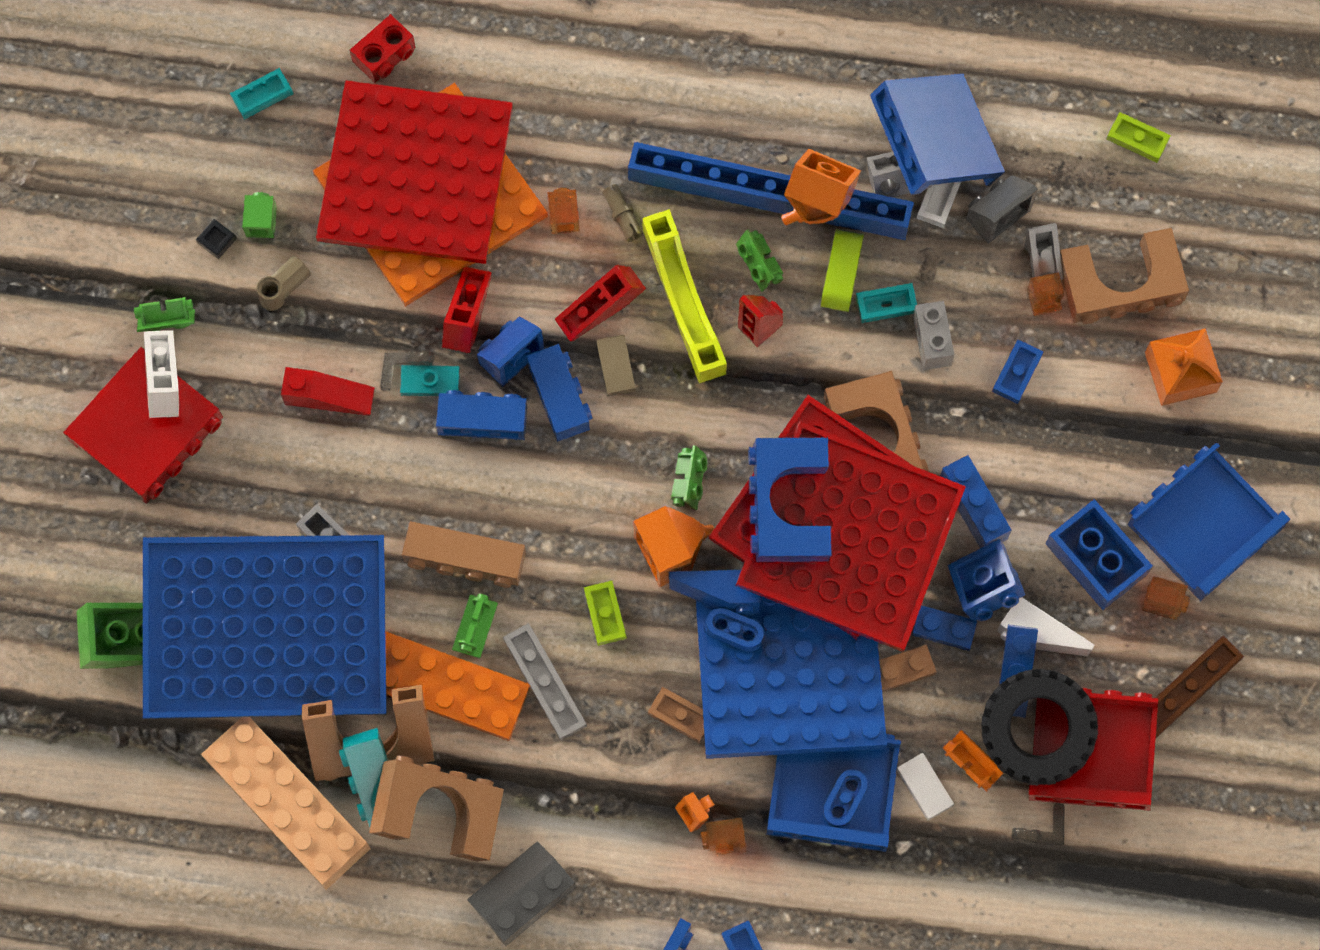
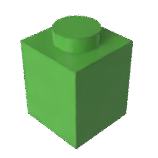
M264 192L245 195L242 227L246 237L275 238L277 205L274 196Z

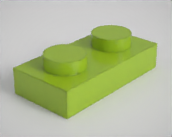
M1119 112L1106 140L1158 163L1171 135Z
M613 581L584 587L597 645L600 646L627 639Z

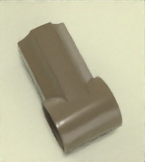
M292 256L271 276L264 277L258 282L257 293L260 304L264 309L274 311L281 308L285 298L311 276V272L299 258ZM269 290L277 291V294L272 297L264 295Z

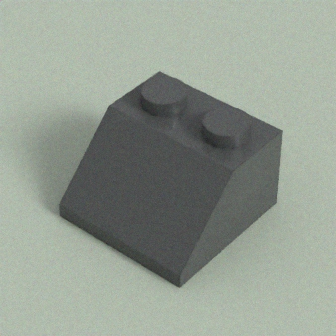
M1013 175L1005 181L1000 179L990 188L991 192L984 197L981 195L976 197L968 205L969 209L966 220L989 244L1031 211L1038 189L1035 185Z

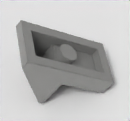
M1052 223L1027 228L1024 246L1025 250L1030 254L1033 282L1040 284L1064 279L1057 224Z

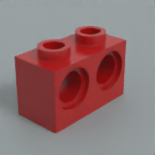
M390 14L349 51L352 62L376 83L379 79L388 77L392 73L394 66L401 60H407L413 54L416 46L414 36ZM392 39L401 40L398 44L393 45L389 43ZM375 56L381 58L374 63L368 61L371 57Z

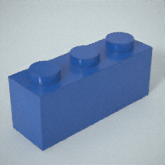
M559 344L526 355L528 368L557 442L589 431V420L593 419L588 404H582L579 394L583 392L578 378L571 377L569 369L573 368L568 352L562 353Z
M457 390L439 393L436 421L438 435L525 440L526 398H521L518 394H505L504 397H497L488 392L464 395L463 392Z
M969 455L943 467L941 477L966 486L958 506V511L978 546L982 548L997 539H1000L1002 542L1008 540L1012 530Z

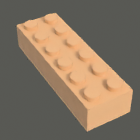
M241 717L201 754L206 762L325 890L371 849L363 837L250 717Z

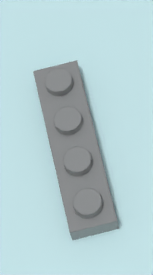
M527 623L504 636L505 644L526 681L529 683L559 739L562 741L587 727L585 720L530 624Z

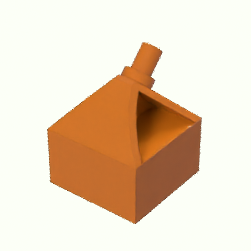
M808 149L795 164L784 193L786 199L793 206V211L781 216L784 225L787 226L797 221L799 223L820 224L837 218L850 202L861 170Z
M1206 328L1150 341L1145 351L1161 406L1217 393L1223 382Z
M667 506L633 521L634 538L659 587L669 583V572L692 571L702 542L715 529L713 525L701 524L696 519Z

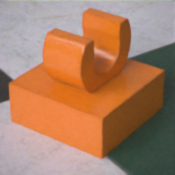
M694 792L683 797L675 809L692 833L701 828L708 820L709 816L707 813L715 804L709 795L698 800Z

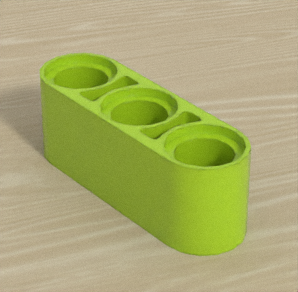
M839 229L835 230L820 307L849 312L864 234Z

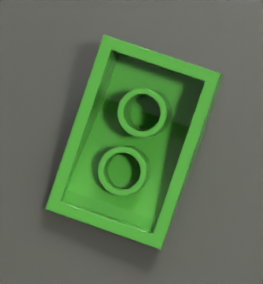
M86 603L77 610L80 669H109L143 665V603Z

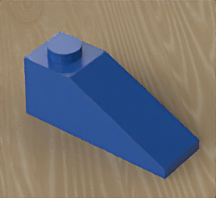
M741 570L669 572V589L713 608H725L745 617L759 614V595L735 586Z

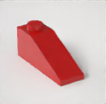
M615 265L559 314L555 321L569 341L573 342L625 308L646 288L631 267Z
M470 267L463 268L443 323L442 348L466 353L471 352L481 320L492 272Z
M743 295L739 300L738 328L758 348L783 325V311L776 302H769L764 296Z
M285 367L281 397L284 404L289 406L370 416L375 387L314 370Z

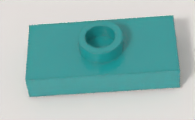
M278 68L231 92L230 96L245 120L294 93L281 69Z
M402 365L401 396H439V393H446L449 390L459 391L460 367Z

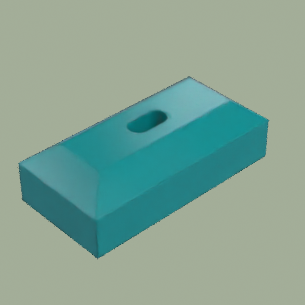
M913 283L856 293L861 323L910 315L914 313L915 305H917ZM891 304V306L882 307L881 305Z

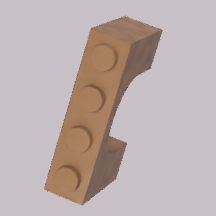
M1172 228L1143 234L1140 247L1148 279L1141 288L1131 292L1114 291L1106 287L1099 280L1088 245L1060 250L1064 278L1062 282L1073 323L1091 324L1102 317L1110 316V318L1116 319L1125 316L1127 312L1138 310L1139 313H1146L1155 309L1156 306L1166 305V307H1175L1182 304L1189 293V288Z
M892 371L825 389L824 400L827 408L845 420L860 416H875L884 420L891 426L896 435L897 447L894 453L913 466L929 472L926 460H920L917 449H920L918 435L916 432L912 433L909 423L912 422L909 407L908 405L903 406L900 397L903 395L901 382L899 379L894 378Z
M422 685L392 689L396 727L390 737L382 742L388 761L395 760L396 756L414 759L413 764L419 766L434 761L433 742ZM332 700L302 705V722L315 781H332L339 777L352 775L350 767L344 768L340 758L339 750L343 749L344 737L337 727Z
M396 756L395 760L383 763L369 831L370 834L392 840L409 839L418 800L428 789L435 788L450 798L456 812V826L450 855L475 862L490 860L504 789L494 787V782L487 779L477 778L476 781L467 779V774L462 772L450 771L449 774L440 772L441 767L437 765L413 764L414 759L409 757Z

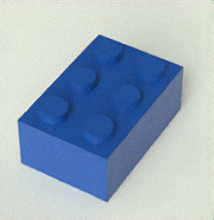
M1095 499L1053 531L1045 543L1102 610H1105L1146 577L1153 567Z

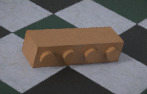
M411 521L402 551L404 562L408 563L407 566L424 570L425 567L436 569L437 573L447 576H453V573L463 574L466 579L481 582L482 579L494 581L493 584L504 588H510L511 585H519L526 556L525 545Z

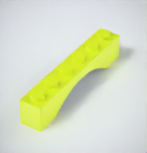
M670 209L642 218L644 236L698 382L702 383L726 375L727 363L698 296Z

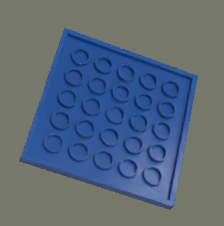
M759 595V614H753L748 618L757 621L762 626L764 631L763 643L754 651H743L716 640L709 635L706 628V620L709 613L716 608L696 600L706 759L887 749L878 642L861 635L855 639L836 625ZM719 623L716 625V627L720 630H723L727 627L723 623ZM750 634L743 637L746 641L754 639Z

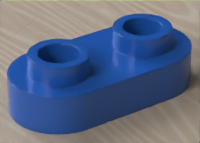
M717 608L711 611L707 617V632L716 640L748 652L758 649L763 643V628L755 620L725 608ZM719 623H723L727 627L723 630H720L716 627V625ZM750 634L754 639L746 641L743 637Z
M849 769L839 776L823 808V817L829 825L839 828L846 826L851 821L867 790V779L862 772ZM850 781L855 782L857 789L849 791L846 784ZM834 808H841L844 815L839 818L835 817L832 810Z

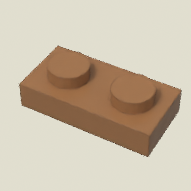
M927 645L879 660L882 692L936 675L937 673Z
M662 687L651 705L648 715L700 743L704 737L703 709Z

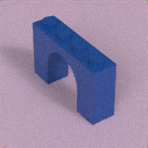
M756 438L753 447L748 449L749 465H754V476L749 477V494H755V506H750V524H755L756 535H751L750 547L751 553H756V562L829 561L832 556L831 526H795L788 524L776 515L770 503V489L781 477L790 474L826 473L829 467L828 438Z

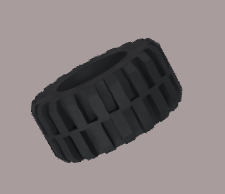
M1044 669L1023 671L1002 682L988 699L981 723L983 743L988 755L997 767L1014 780L1037 786L1056 784V782L1073 776L1074 773L1086 764L1090 755H1092L1098 735L1096 711L1083 688L1068 676ZM1035 698L1051 700L1058 704L1067 716L1069 725L1067 738L1063 745L1051 754L1042 756L1029 754L1023 751L1012 737L1011 720L1013 714L1022 703Z

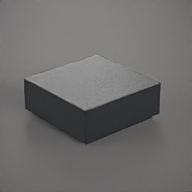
M213 219L196 238V242L219 259L237 237L229 229Z

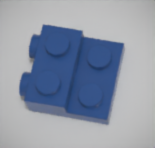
M1000 539L947 565L963 611L972 621H986L993 616V611L1001 607H1014L1019 603V598L1025 596L1018 573L1012 567L1006 548Z

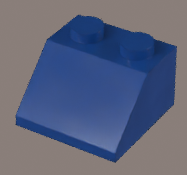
M520 316L515 321L510 320L506 322L500 329V334L493 340L488 339L478 350L479 364L502 387L527 365L526 355L544 349L542 330Z

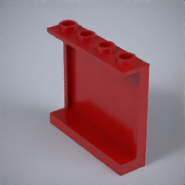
M140 347L63 433L70 443L77 448L80 447L138 494L143 502L147 504L150 499L154 500L161 494L164 489L163 485L170 477L174 478L183 468L182 463L190 455L194 456L201 449L202 441L209 433L213 434L219 429L223 416L218 407L177 376L179 417L149 418L145 349Z
M1083 688L1092 701L1097 715L1098 735L1093 753L1086 764L1070 778L1051 785H1029V801L1151 811L1158 698H1152V694L1142 692L1135 693L1134 696H1123L1122 692L1116 690H1106L1104 694L1092 693L1091 689ZM1037 698L1032 755L1038 756L1048 755L1058 750L1065 742L1069 729L1068 719L1062 708L1055 702L1044 698Z

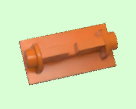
M962 730L943 747L946 751L945 756H949L960 768H963L978 784L977 787L979 789L982 787L987 792L1004 774L994 761Z

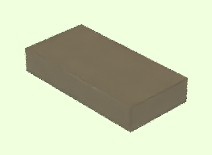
M625 335L596 340L607 397L636 391Z

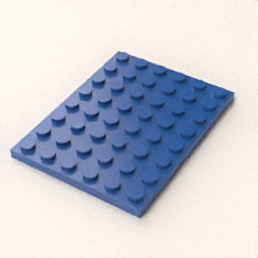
M384 535L143 537V719L302 716V705L332 700L335 716L386 715Z

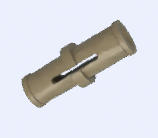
M618 184L612 185L613 190H611L610 186L603 190L602 194L613 212L611 215L613 220L619 223L627 242L633 241L632 236L637 240L643 235V232L633 216L634 210L632 206L627 204Z

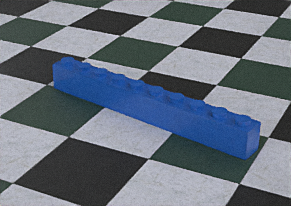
M634 142L628 165L629 181L781 214L793 211V206L784 196L791 175ZM854 189L850 202L840 215L825 223L906 240L914 202Z

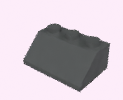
M537 841L467 900L506 947L576 889L575 882L556 859Z

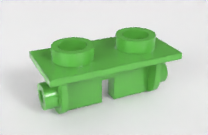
M749 229L746 230L737 241L736 246L739 255L744 259L751 272L752 279L757 283L761 292H763L771 281L774 285L783 281V271L775 257L765 259L764 256L769 255L771 250L763 234H759L757 230L751 233Z
M186 297L165 300L166 310L161 311L160 301L139 304V307L134 308L135 318L138 319L137 332L160 331L161 329L171 327L182 329L195 324V309H193L192 299L186 300Z
M693 445L692 449L682 448V452L678 453L675 474L685 475L684 479H674L671 495L674 506L684 507V504L687 503L694 510L698 509L699 500L703 496L702 479L708 465L706 454L696 445Z
M484 594L469 596L454 641L453 651L481 658L498 606L497 602L488 600L489 597Z

